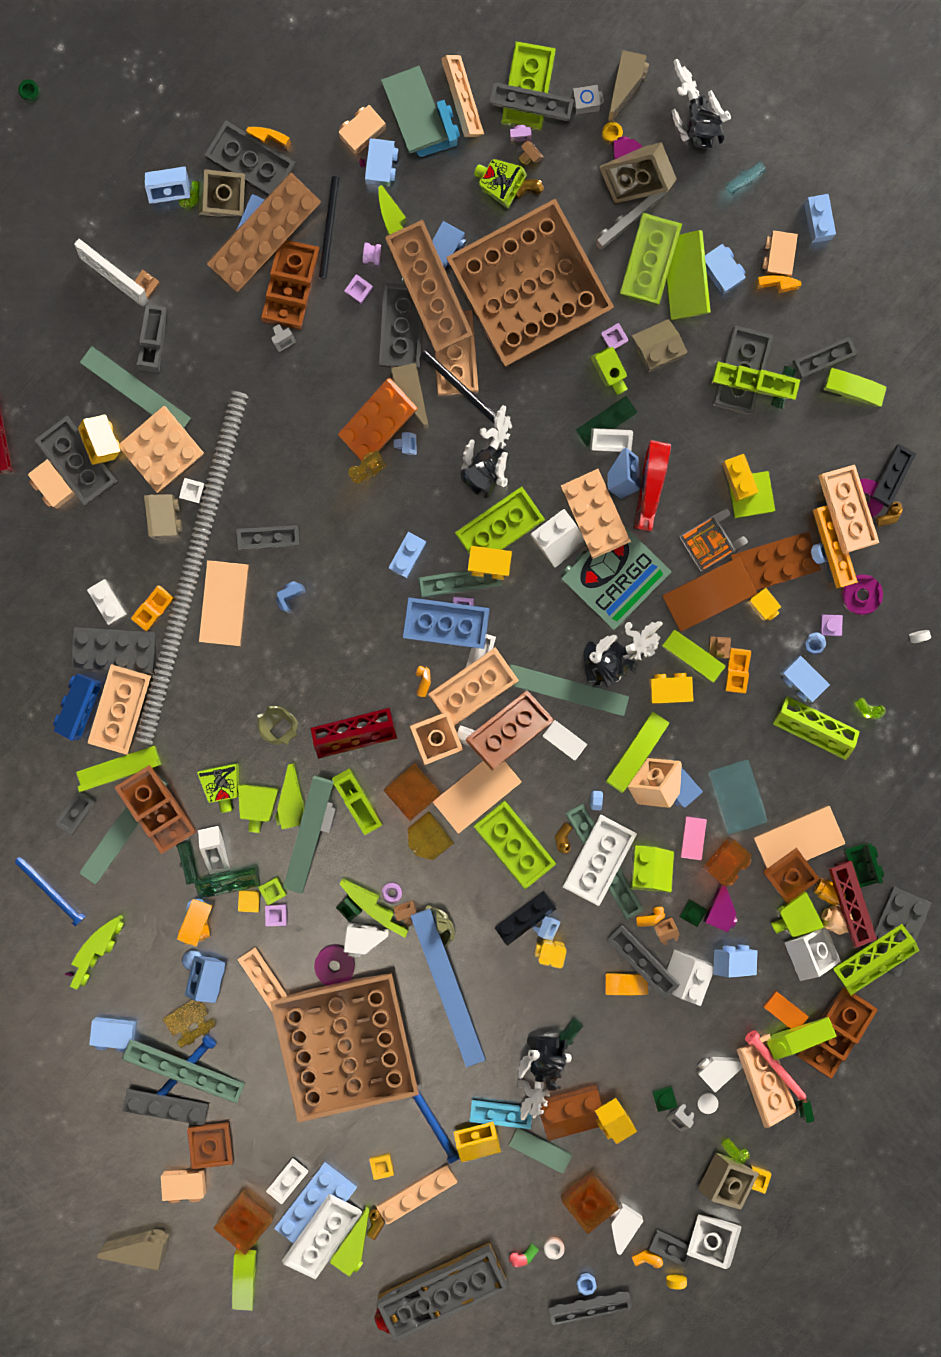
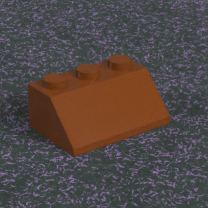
M596 1085L546 1098L545 1100L548 1101L547 1107L543 1105V1102L541 1103L542 1108L540 1110H544V1112L540 1116L548 1141L599 1127L596 1122L598 1116L595 1110L602 1107Z

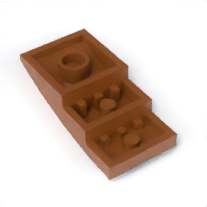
M286 240L276 250L261 321L299 330L302 329L320 247Z
M740 557L662 596L680 632L756 595L757 591Z
M151 765L115 786L135 820L139 822L148 838H151L160 854L196 833L191 822Z
M842 987L820 1017V1019L830 1018L837 1036L798 1052L796 1057L829 1079H832L842 1061L845 1062L854 1045L860 1041L878 1009L856 994L850 995L846 988Z

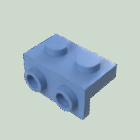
M295 581L284 585V590L277 592L278 598H275L279 609L287 613L292 612L287 600L306 593L301 583L297 584Z

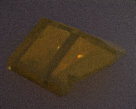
M430 811L407 828L408 846L416 856L434 860L454 844Z

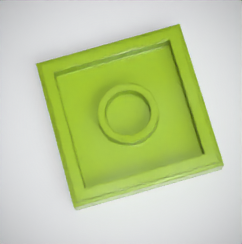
M769 471L752 474L758 493L736 502L729 485L734 519L775 512Z

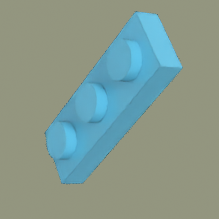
M472 1100L469 1122L482 1124L494 1122V1125L531 1129L532 1115L528 1113L526 1119L521 1120L520 1109L522 1106Z

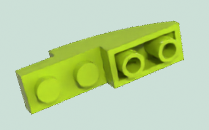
M119 915L107 922L83 944L71 964L78 967V970L70 987L76 990L81 986L85 987L90 978L88 971L90 967H95L99 959L96 955L104 956L113 949L115 942L112 940L115 934L119 935L124 926V923H122L123 916Z

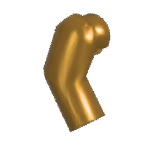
M526 179L516 193V197L519 199L527 191L540 194L543 192L544 186L538 179Z
M893 502L886 515L876 517L878 527L898 521L903 511L900 502Z
M566 822L555 835L557 849L563 854H567L571 850L567 836L573 829Z
M373 1209L369 1212L372 1227L368 1231L367 1236L374 1241L384 1227V1219L378 1209Z

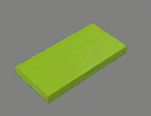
M516 41L508 85L548 93L556 48ZM504 108L501 124L511 126L525 125L526 127H531V129L541 131L544 116Z
M642 213L620 294L659 305L682 223Z
M701 230L680 234L667 276L671 320L675 321L711 313L703 231Z
M521 486L456 531L455 534L469 555L471 546L503 550L545 521V519Z
M503 801L473 826L525 890L556 865V862L506 801Z

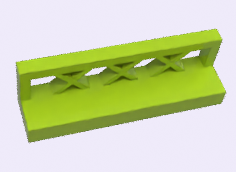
M789 696L784 698L781 710L773 722V725L845 760L855 749L860 731ZM788 704L795 707L797 712L787 709ZM806 715L813 716L815 721L809 720ZM824 724L831 725L834 730L827 729ZM843 733L852 735V740L846 738Z
M151 746L77 771L76 774L80 782V786H77L79 792L136 774L149 765L152 768L161 765L156 747Z
M901 924L833 970L844 984L848 993L853 995L920 950L916 941ZM903 932L906 939L902 942H894V937ZM879 946H888L887 952L883 954L876 953ZM864 956L871 957L870 963L867 965L859 964L860 959ZM847 967L854 968L853 974L847 978L841 973Z

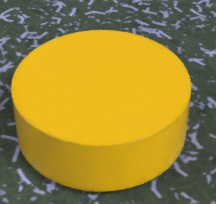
M616 122L607 123L602 130V138L609 144H613V141L617 140L618 137H622L623 134L622 127Z
M670 1274L666 1277V1285L671 1289H684L687 1286V1277L680 1274Z

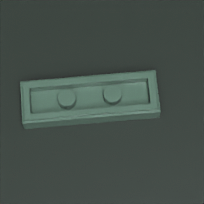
M516 1128L508 1146L562 1174L572 1158L571 1153L522 1128Z

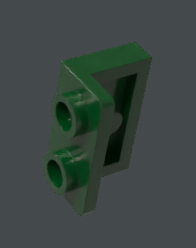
M865 842L843 849L847 861H852L860 888L875 883H883L882 877H884V872L881 865L878 866L876 860L878 852L875 846Z

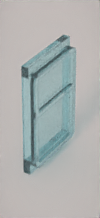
M748 760L736 762L735 764L709 772L728 834L768 822Z

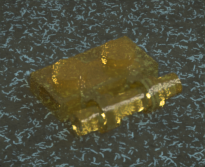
M376 450L374 453H367L363 457V461L360 462V466L350 467L348 474L354 483L360 484L368 477L372 478L384 469L386 464Z
M193 999L162 1019L173 1036L181 1032L183 1038L177 1041L180 1048L187 1044L191 1045L195 1042L196 1038L202 1034H208L210 1029L216 1026L212 1019L205 1023L203 1017L209 1012L202 1001H194ZM196 1022L198 1028L189 1032L187 1027Z

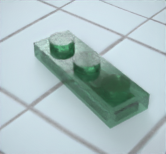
M625 396L575 431L587 448L590 445L592 428L615 429L638 412L628 397Z
M255 867L195 880V888L200 899L260 886Z

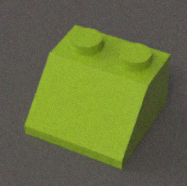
M635 845L632 855L630 889L671 893L674 851Z

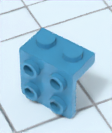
M445 100L438 101L436 109L448 140L417 151L419 157L458 145L457 137H460L457 125L452 124L453 112L450 105L446 106Z

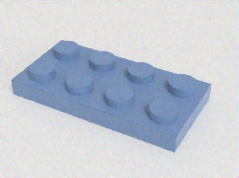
M408 597L403 638L485 649L490 608Z

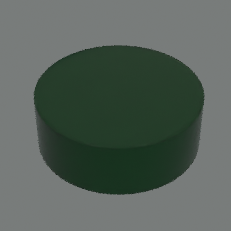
M27 79L20 83L18 92L23 100L33 102L38 99L40 88L35 81Z

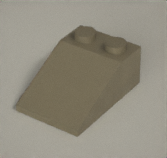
M622 50L607 123L614 121L639 89L641 81L645 82L649 63L645 62L647 55Z
M662 142L644 146L599 167L615 204L669 191L676 181V176Z
M416 363L391 368L392 374H388L389 378L418 408L413 413V416L424 430H429Z
M154 1229L108 1241L102 1246L97 1258L158 1271L165 1258L169 1234H164V1231Z

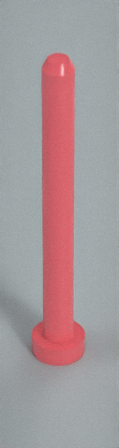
M756 1030L749 1032L745 1037V1041L749 1045H754L799 1100H805L806 1094L780 1063L774 1060L772 1054L759 1040L760 1035Z

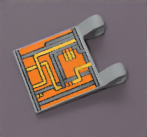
M727 508L680 536L681 541L700 571L705 570L748 543L744 536L731 543L719 522L730 516Z

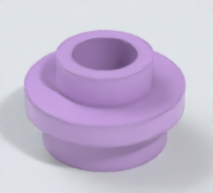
M388 883L383 887L382 898L384 901L392 904L401 899L402 890L398 884ZM393 889L396 895L391 897L388 895V891Z

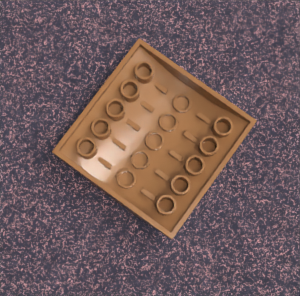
M556 199L446 257L466 300L505 367L614 308Z
M392 973L321 986L270 1001L298 1123L419 1095Z

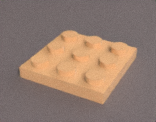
M166 406L159 409L120 443L122 452L157 493L161 492L205 454Z

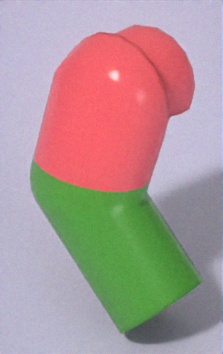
M530 1244L524 1254L512 1253L509 1256V1262L516 1268L528 1265L539 1249Z

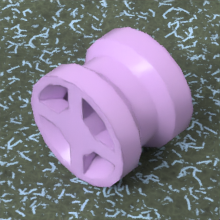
M365 242L363 263L373 262L375 265H379L382 245L377 244L373 246Z

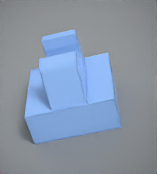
M403 432L402 439L394 440V448L402 449L403 454L417 455L416 434Z
M545 916L541 920V927L534 926L533 930L541 938L553 941L561 922Z

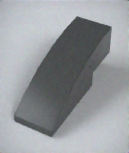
M146 304L139 340L140 350L137 361L139 371L159 373L166 326V307Z

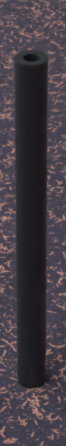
M332 176L319 272L320 279H327L340 181L338 176Z
M427 350L421 354V357L492 423H495L494 419L497 415Z

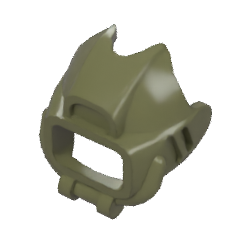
M267 706L264 713L257 715L259 734L265 741L271 744L280 745L285 743L288 745L289 741L298 735L296 733L298 727L297 719L280 706ZM285 718L291 724V728L281 738L277 739L271 733V730Z
M427 905L424 910L430 908L432 915L436 919V930L440 934L444 947L448 948L451 940L454 942L455 939L453 924L448 919V914L438 908H432Z

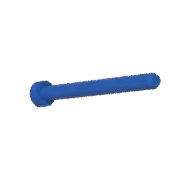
M21 857L15 860V864L73 920L72 924L75 927L84 920L86 916L82 913L79 915Z
M205 1035L202 1039L203 1043L187 1061L195 1064L209 1048L213 1049L216 1046L215 1041ZM169 1079L156 1094L165 1096L178 1081Z
M421 1094L412 1096L448 1155L446 1159L448 1163L451 1164L460 1158L458 1152L455 1153Z

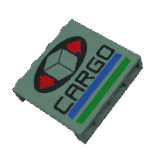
M625 525V530L631 542L594 559L590 551L586 553L583 550L575 558L578 562L573 567L568 565L562 571L563 577L560 579L608 624L607 626L612 631L672 572Z

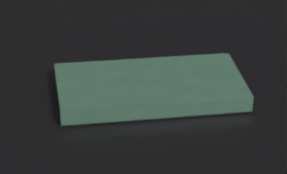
M420 66L381 80L409 154L448 140Z

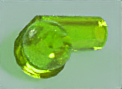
M191 181L190 198L179 199L178 202L182 208H191L199 202V181Z
M864 697L855 702L866 718L879 719L886 714L884 706H871Z
M729 1138L721 1144L727 1153L740 1163H746V1160L751 1156L746 1149H742L740 1152Z

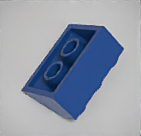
M76 674L75 677H71L68 684L70 691L68 696L65 695L61 702L62 711L60 715L57 714L53 722V726H55L54 732L72 741L81 740L103 684L102 682L82 674Z

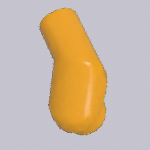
M418 666L416 676L422 677L416 694L420 697H426L431 684L430 670L427 667Z
M662 906L654 907L653 915L637 917V926L656 925L665 918L664 908Z
M645 1250L632 1257L635 1266L645 1262L654 1268H660L663 1265L662 1257L649 1250Z

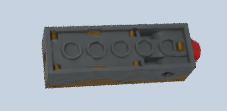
M486 1243L379 1294L378 1307L374 1315L378 1329L391 1334L394 1342H397L507 1290L506 1276L490 1243Z

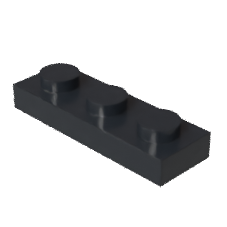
M901 444L895 446L871 495L872 499L886 507L891 506L916 453Z
M543 891L496 926L495 930L508 946L543 920L545 916L547 917L555 911L556 907Z

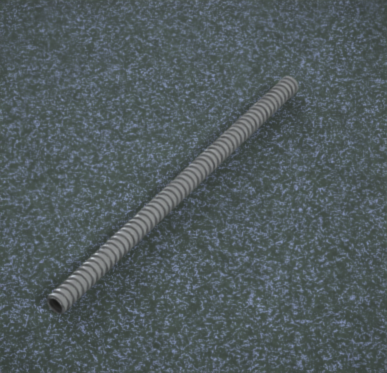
M238 391L230 392L232 395L229 398L230 404H227L228 410H225L227 415L223 418L225 422H222L223 429H220L222 433L218 436L220 440L217 441L218 447H215L216 453L213 454L215 458L211 461L213 465L210 466L211 472H208L210 476L206 479L208 483L205 484L206 490H203L204 496L201 497L203 501L199 504L201 509H198L199 515H196L198 519L194 523L196 524V527H193L194 534H191L193 538L189 541L191 545L188 546L189 552H186L188 556L184 559L186 563L182 566L184 570H181L182 577H179L181 581L177 584L179 588L176 589L177 595H174L176 599L172 602L174 606L170 609L172 613L169 614L170 620H167L169 624L165 627L167 632H164L165 638H162L164 642L163 645H160L162 650L159 651L160 657H157L159 661L155 664L157 668L153 671L155 675H152L153 682H150L152 686L148 689L150 693L147 694L148 700H145L147 704L143 707L145 711L141 714L143 718H140L141 725H138L140 729L136 732L138 736L135 737V740L139 743L153 744L151 740L155 737L153 733L157 730L155 726H158L157 720L160 719L158 715L162 712L160 710L163 707L162 701H165L163 697L167 694L165 692L168 689L167 682L170 683L169 676H172L170 671L173 670L172 664H175L174 658H177L175 653L179 650L177 646H180L179 639H182L180 635L184 632L182 630L185 627L184 621H187L185 617L189 614L187 612L188 608L190 609L191 607L189 603L192 602L191 596H194L192 592L196 589L194 585L197 584L196 578H199L197 574L201 571L199 568L200 565L202 566L201 559H204L203 553H206L204 548L208 545L206 544V541H209L208 535H211L209 530L213 527L211 523L214 522L213 516H216L214 512L218 509L216 505L220 502L218 498H221L220 492L223 491L221 487L225 484L223 480L226 479L225 473H228L226 469L230 466L228 462L231 461L230 455H233L232 449L235 448L233 445L236 442L235 436H238L237 430H240L238 426L242 422L240 418H243L242 412L245 411L243 407L247 404L245 400L248 399V396Z

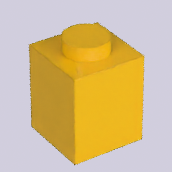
M763 588L747 601L762 620L767 618L772 620L779 614L777 610L781 608V605L767 588Z

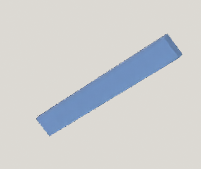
M429 908L412 914L413 925L465 1066L469 1067L485 1061L483 1051L440 934L436 930V923Z

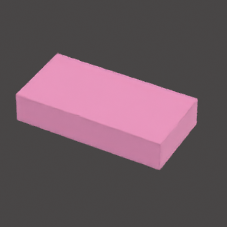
M685 817L681 858L702 859L706 819Z

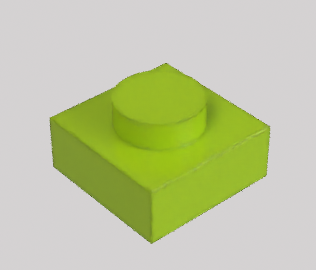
M277 877L258 887L267 905L286 896Z

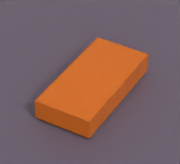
M776 990L763 1006L790 1029L803 1025L808 1019L804 1012Z

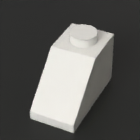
M215 826L198 830L199 848L209 874L230 870L224 840L219 827Z
M710 1057L709 1059L705 1058L702 1060L696 1071L710 1088L717 1092L743 1067L740 1058Z
M622 1202L619 1206H615L610 1213L615 1247L619 1255L622 1254L643 1222L642 1215Z

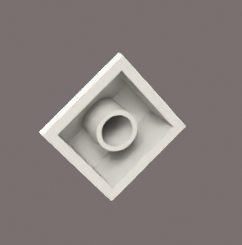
M565 509L531 533V537L554 567H557L586 545L582 533Z
M350 922L347 926L344 952H349V956L361 957V954H366L387 938L390 929L384 926Z
M825 927L793 937L785 942L787 952L791 957L800 981L820 977L841 962L829 931Z
M674 950L667 971L680 985L671 994L701 1006L713 975V964Z
M699 1214L687 1255L724 1269L729 1268L742 1227L722 1219Z

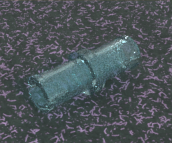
M758 161L748 170H742L739 176L726 183L729 193L731 195L735 194L744 186L751 185L757 177L766 173L764 164Z

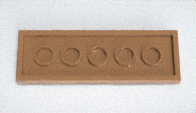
M290 172L210 258L207 265L238 292L321 201Z
M420 220L386 236L385 239L435 351H440L473 336L474 334L424 221Z

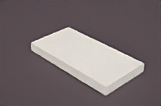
M77 240L74 245L81 260L139 305L144 307L147 304L148 299L145 290L83 241Z
M600 814L562 887L599 906L637 833Z
M328 1194L283 1258V1264L316 1280L359 1219L362 1211Z

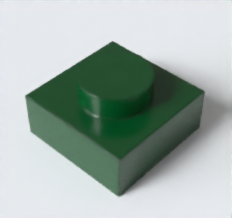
M349 896L335 907L348 922H351L362 912Z
M689 899L679 917L698 927L707 909Z
M672 1086L652 1091L657 1112L677 1107Z
M807 1097L805 1100H800V1105L797 1106L799 1117H803L806 1123L815 1122L811 1101Z

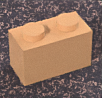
M370 105L366 108H360L355 113V118L350 122L347 120L339 128V137L355 156L369 145L370 138L375 139L386 130V123Z
M773 231L770 236H767L765 249H768L767 257L764 256L762 269H765V276L791 277L798 234Z
M48 459L28 474L31 478L29 483L36 491L40 490L44 496L41 498L48 507L52 505V507L57 509L76 495Z
M205 1169L164 1171L161 1175L162 1201H168V1203H178L185 1199H189V1202L201 1201V1198H204L206 1194Z

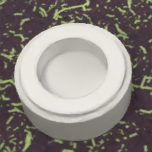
M922 630L909 634L910 642L919 643L929 640L931 635L929 630Z
M704 1092L698 1097L697 1105L701 1112L711 1114L717 1110L718 1100L713 1093Z
M557 1237L547 1239L544 1244L545 1255L553 1260L562 1257L564 1254L563 1242Z

